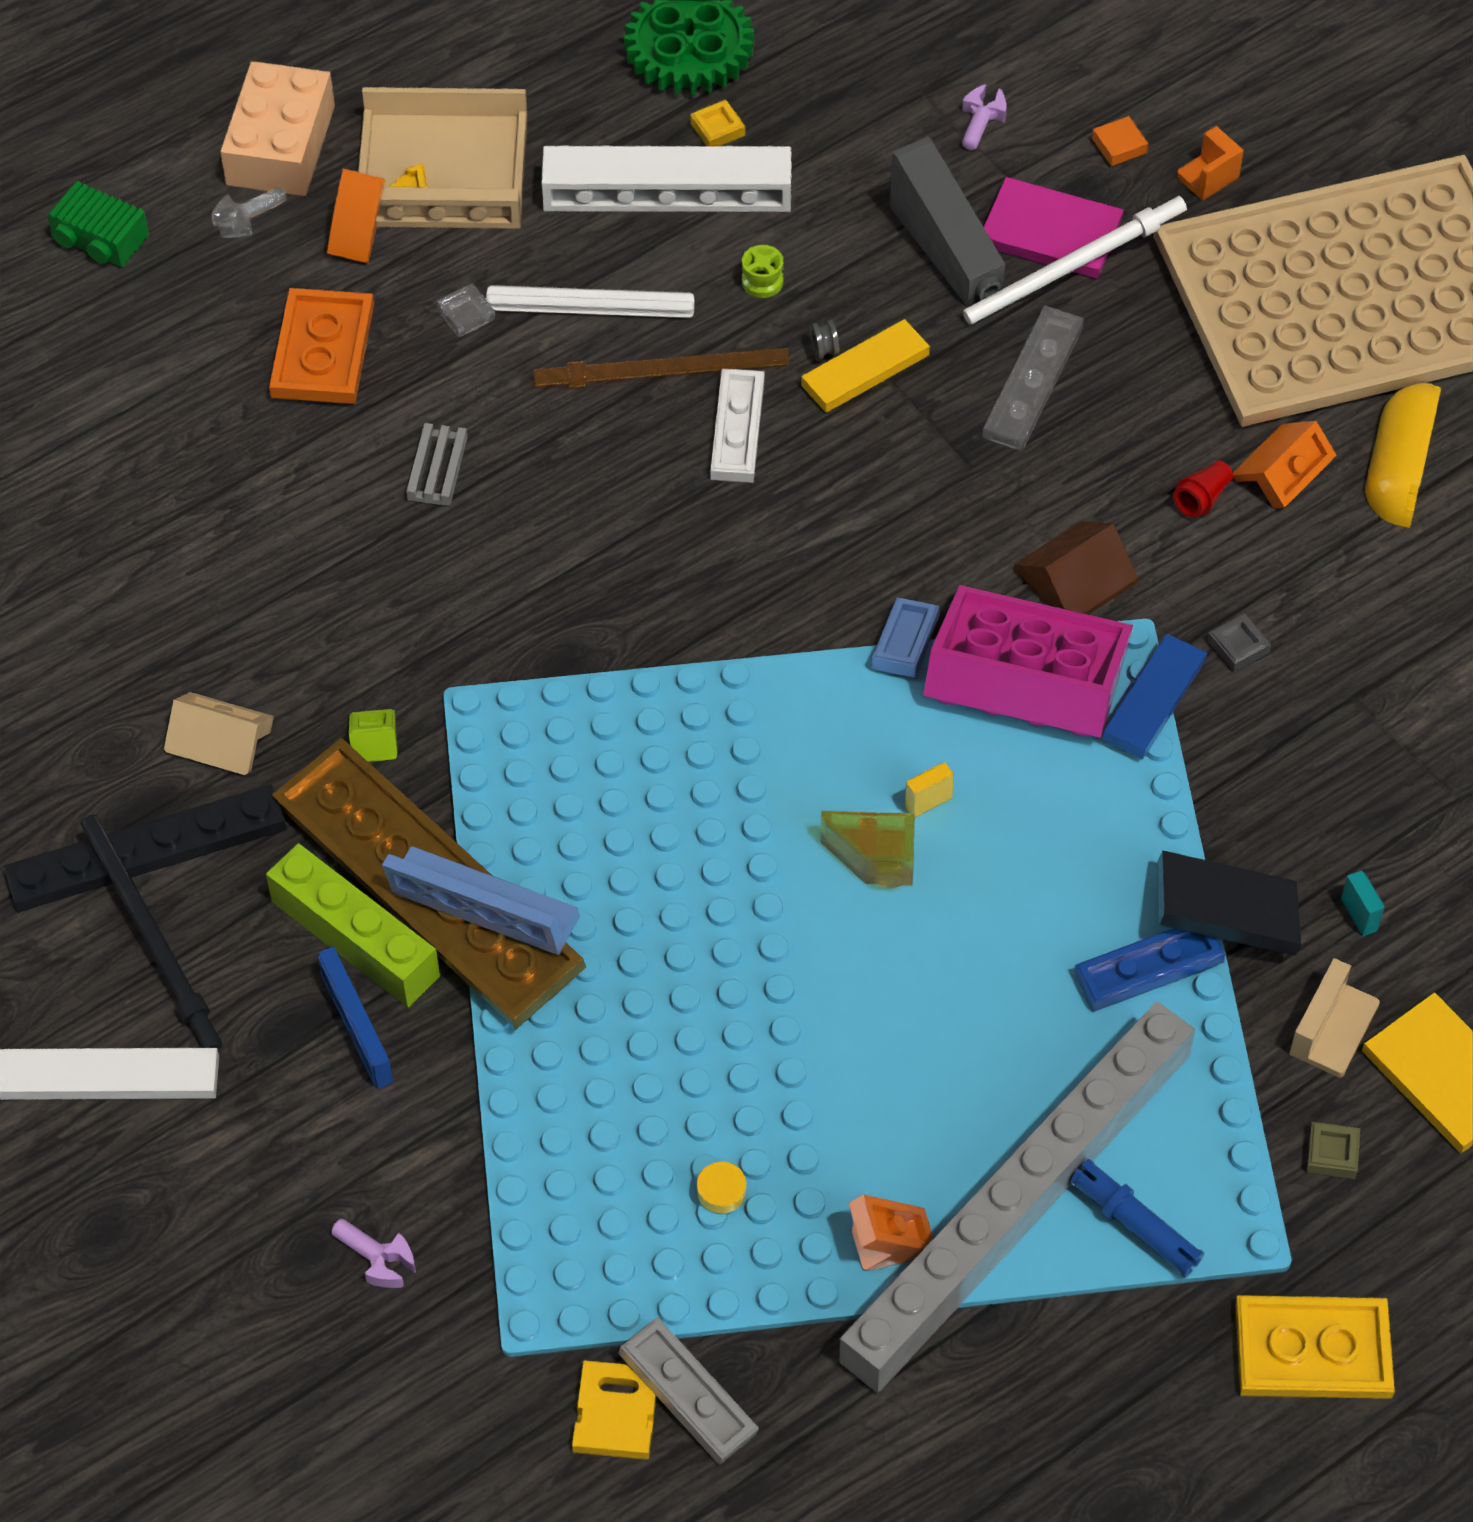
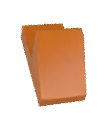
M864 1194L848 1203L854 1221L852 1235L864 1270H875L913 1261L934 1239L925 1208Z

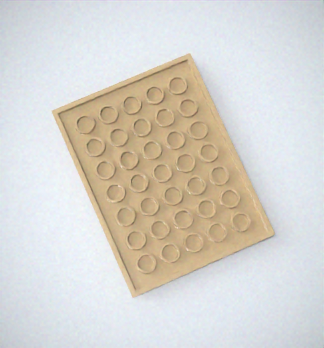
M1465 155L1160 225V230L1154 232L1156 244L1241 427L1402 389L1412 384L1431 382L1473 371V169Z

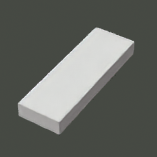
M722 369L710 470L711 480L754 483L765 371Z

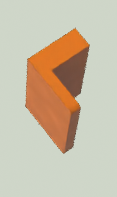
M1317 421L1285 423L1280 425L1233 472V478L1236 482L1257 481L1273 509L1285 508L1337 455Z

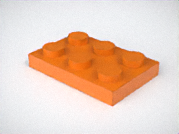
M289 288L269 385L271 398L356 404L374 309L373 294Z

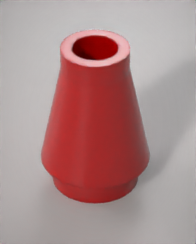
M1214 461L1210 466L1181 479L1173 493V500L1177 509L1185 516L1191 518L1207 515L1225 487L1233 480L1231 468L1223 461Z

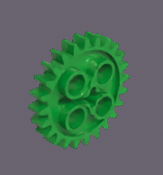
M652 0V5L641 2L640 13L631 12V23L625 24L624 47L625 52H627L628 64H634V73L636 75L645 73L646 84L659 80L660 91L664 90L668 85H673L676 95L681 92L683 87H688L691 95H695L697 87L703 86L708 93H711L712 83L716 82L720 86L726 87L727 76L738 79L739 68L747 69L748 58L753 57L754 29H751V18L744 17L743 6L733 8V0Z

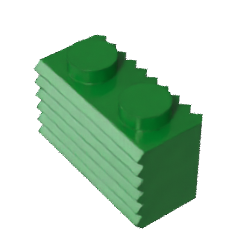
M78 180L73 183L47 214L52 237L58 244L65 248H72L74 246L86 251L92 259L102 264L110 262L119 267H124L125 263L129 262L130 256H134L135 250H138L139 246L143 245L144 239H147L149 235L145 212L141 208L137 209L134 205L130 206L127 201L123 203L120 198L116 199L113 195L109 196L106 192L102 193L99 189L95 190L92 186L88 187L85 183L81 184Z

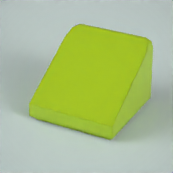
M385 709L350 713V746L368 762L394 760L397 758L395 710Z

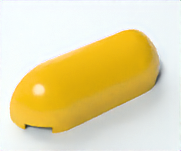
M1417 383L1402 388L1386 403L1381 414L1365 484L1366 499L1372 510L1385 521L1406 528H1410L1441 391V387L1434 386L1431 383Z

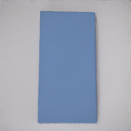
M897 597L873 654L872 669L916 678L938 622L940 606Z

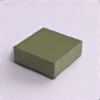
M1312 1122L1309 1131L1306 1172L1355 1179L1358 1171L1361 1128Z

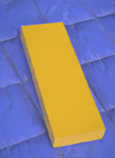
M904 319L801 376V386L827 413L929 356L930 346Z

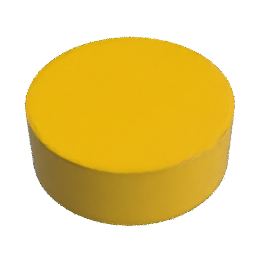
M729 1162L709 1164L700 1172L697 1179L698 1199L707 1210L714 1213L724 1214L736 1210L741 1206L746 1197V1178L743 1172L736 1165Z

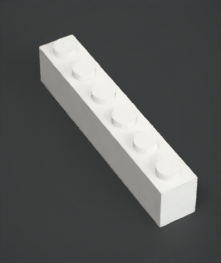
M544 146L542 171L544 211L791 212V147Z

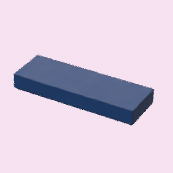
M1166 634L1105 728L1102 740L1144 759L1206 662L1207 652Z
M1172 928L1075 965V975L1093 1011L1222 964L1225 960V953L1215 937Z
M333 946L319 952L318 961L322 979L374 1087L377 1086L380 1089L392 1084L393 1077L390 1060L335 947Z

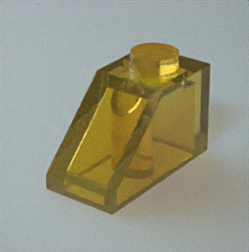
M821 811V843L865 884H877L884 888H896L901 885L912 886L915 814Z

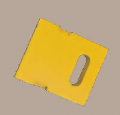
M594 1361L583 1362L577 1407L578 1417L577 1422H575L572 1444L573 1453L649 1460L657 1396L629 1365ZM604 1384L634 1386L638 1390L635 1393L603 1391L600 1387Z

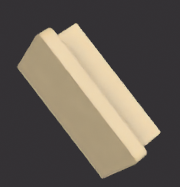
M189 692L173 700L164 750L170 754L246 775L252 770L257 740L271 733L274 716Z
M1334 958L1295 1032L1289 1055L1334 1076L1343 1077L1379 1007L1380 1001L1367 993L1347 985L1351 965Z

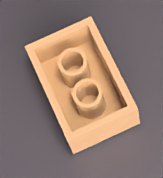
M251 61L220 152L226 185L301 196L307 195L335 107L330 72Z

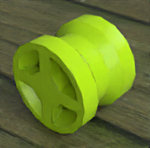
M756 245L744 253L742 257V287L745 292L756 298H769L780 292L783 286V256L780 251L772 246Z

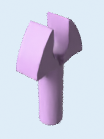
M986 85L972 90L963 99L962 111L973 114L962 140V146L965 149L972 151L977 148L989 120L995 119L1005 122L1006 100L1000 88L996 94V99L986 106H983Z
M339 1219L333 1225L331 1233L334 1237L371 1262V1267L365 1272L367 1283L386 1288L404 1287L402 1277L394 1271L387 1269L385 1260L388 1262H402L409 1270L414 1273L416 1272L412 1252L401 1234L398 1233L391 1243L380 1244L345 1219Z

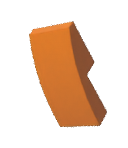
M343 169L332 219L327 254L366 264L369 263L378 225L376 219L386 181L384 178Z

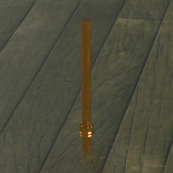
M786 347L585 365V361L567 362L565 367L534 369L535 386L569 383V388L587 386V382L787 365L789 364V353Z

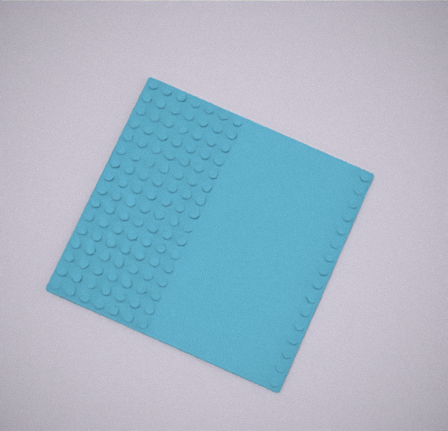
M1150 619L1117 621L1133 625V629L1104 730L1159 647L1155 625ZM935 639L929 642L916 678L872 669V657L877 645L458 686L446 689L443 695L457 843L494 877L577 907L580 917L566 943L584 958L586 968L517 1029L470 987L503 1353L509 1357L623 1345L657 1317L677 1339L859 1319L912 1261L875 1270H864L852 1235L854 1221L848 1203L864 1194L925 1208L930 1228L935 1238L1156 1001L1195 1028L1190 1057L1093 1162L1119 1185L1127 1184L1134 1190L1133 1196L1198 1250H1202L1205 1253L1203 1259L1197 1267L1192 1265L1193 1272L1184 1278L1177 1269L1115 1218L1111 1221L1102 1214V1207L1079 1188L1071 1184L958 1308L1287 1271L1291 1264V1254L1226 954L1222 964L1093 1011L1075 975V965L1172 929L1171 927L1159 925L1158 860L1162 850L1205 860L1174 713L1168 719L1144 759H1141L1102 740L1104 730L1101 738L1091 735L1078 736L1066 729L1049 725H1032L1023 719L1002 714L990 715L981 709L960 704H944L937 699L923 696L930 652ZM946 762L954 773L952 798L913 818L905 808L906 782L932 767ZM1217 938L1221 948L1225 953L1223 940ZM714 1162L732 1163L741 1169L746 1178L745 1200L739 1208L729 1213L719 1214L711 1212L698 1199V1176L706 1166Z

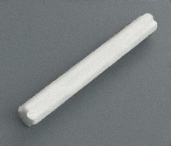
M491 285L487 289L486 305L487 309L491 311L691 318L694 314L695 299L692 293Z

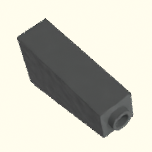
M927 136L893 151L890 208L964 304L969 307L1002 290L1005 262L933 141Z

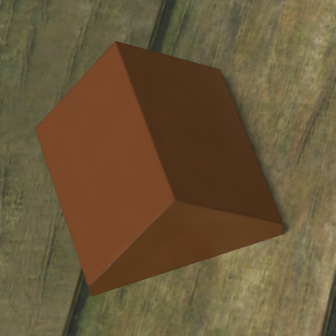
M1080 521L1015 563L1013 570L1049 606L1087 615L1138 583V576L1113 523Z

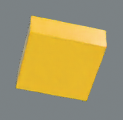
M727 100L690 114V124L706 146H722L745 136V125Z
M946 762L940 763L906 782L905 808L913 818L952 798L954 773Z

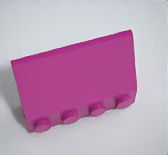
M959 585L931 648L923 696L937 699L941 703L948 705L960 704L981 709L990 715L1002 714L1023 719L1032 725H1049L1066 729L1078 736L1091 735L1101 738L1116 691L1133 625Z

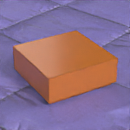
M1129 116L1093 129L1092 139L1111 166L1144 155L1148 151V142Z

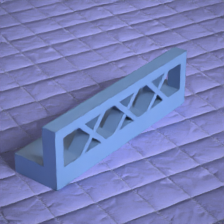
M413 846L410 847L404 859L388 854L382 864L392 893L557 955L560 954L580 917L578 908Z

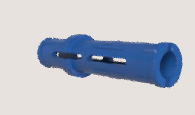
M1091 1159L1086 1160L1082 1164L1084 1170L1078 1169L1072 1176L1070 1183L1102 1207V1214L1111 1221L1115 1218L1177 1269L1184 1278L1193 1272L1192 1265L1197 1267L1205 1253L1202 1250H1198L1133 1196L1134 1190L1127 1184L1119 1185L1096 1166Z

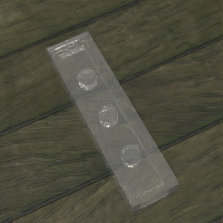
M1044 305L983 428L982 438L1023 451L1083 329L1084 318Z

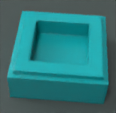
M1362 870L1348 875L1341 901L1361 935L1366 936L1378 930L1385 906Z

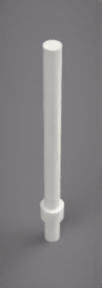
M1177 196L1153 210L1148 207L1134 214L1132 221L964 309V318L969 325H972L1139 235L1147 237L1160 230V224L1185 212L1187 207L1184 200Z

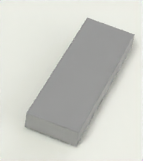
M658 1317L620 1347L618 1354L719 1465L757 1434L759 1427Z

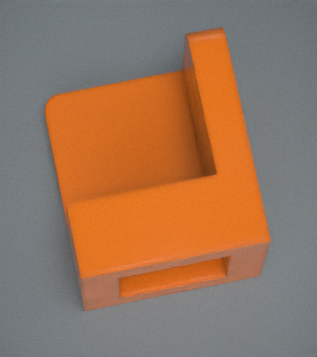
M1215 126L1204 133L1201 156L1180 168L1177 178L1203 201L1239 178L1244 150L1221 129Z

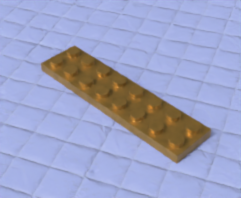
M343 738L336 741L272 794L273 799L280 805L284 813L404 925L436 948L437 956L515 1029L586 968L584 958L567 943L563 946L560 954L557 955L392 893L382 864L388 854L404 859L411 846L491 876L493 875Z

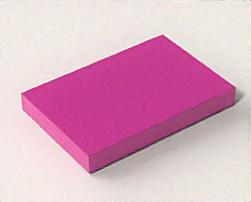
M1006 177L984 229L997 251L1049 265L1119 228L1123 220L1124 210ZM1109 252L1072 272L1098 279Z

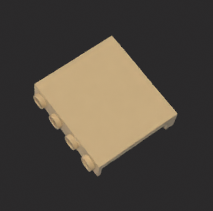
M363 87L364 119L358 172L381 177L386 180L376 219L377 227L520 229L528 118L525 89ZM424 163L427 187H389L391 183L405 174V169Z

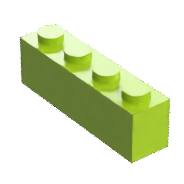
M299 843L266 873L272 903L330 948L334 946L341 957L407 1008L440 977L436 948Z

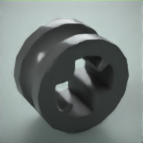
M826 320L823 326H818L816 322L810 323V339L816 360H824V356L830 354L833 358L839 356V340L833 320Z

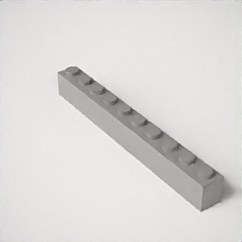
M1156 1001L840 1338V1363L876 1393H879L1071 1185L1070 1180L1078 1169L1084 1170L1082 1164L1088 1159L1093 1161L1190 1057L1195 1028Z

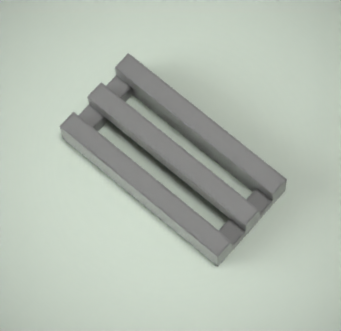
M424 423L406 491L408 501L451 505L468 438L467 428L458 427L457 432H451L450 426L441 425L440 430L433 429V424ZM432 441L437 444L423 492L420 491ZM447 443L454 444L441 494L435 493Z

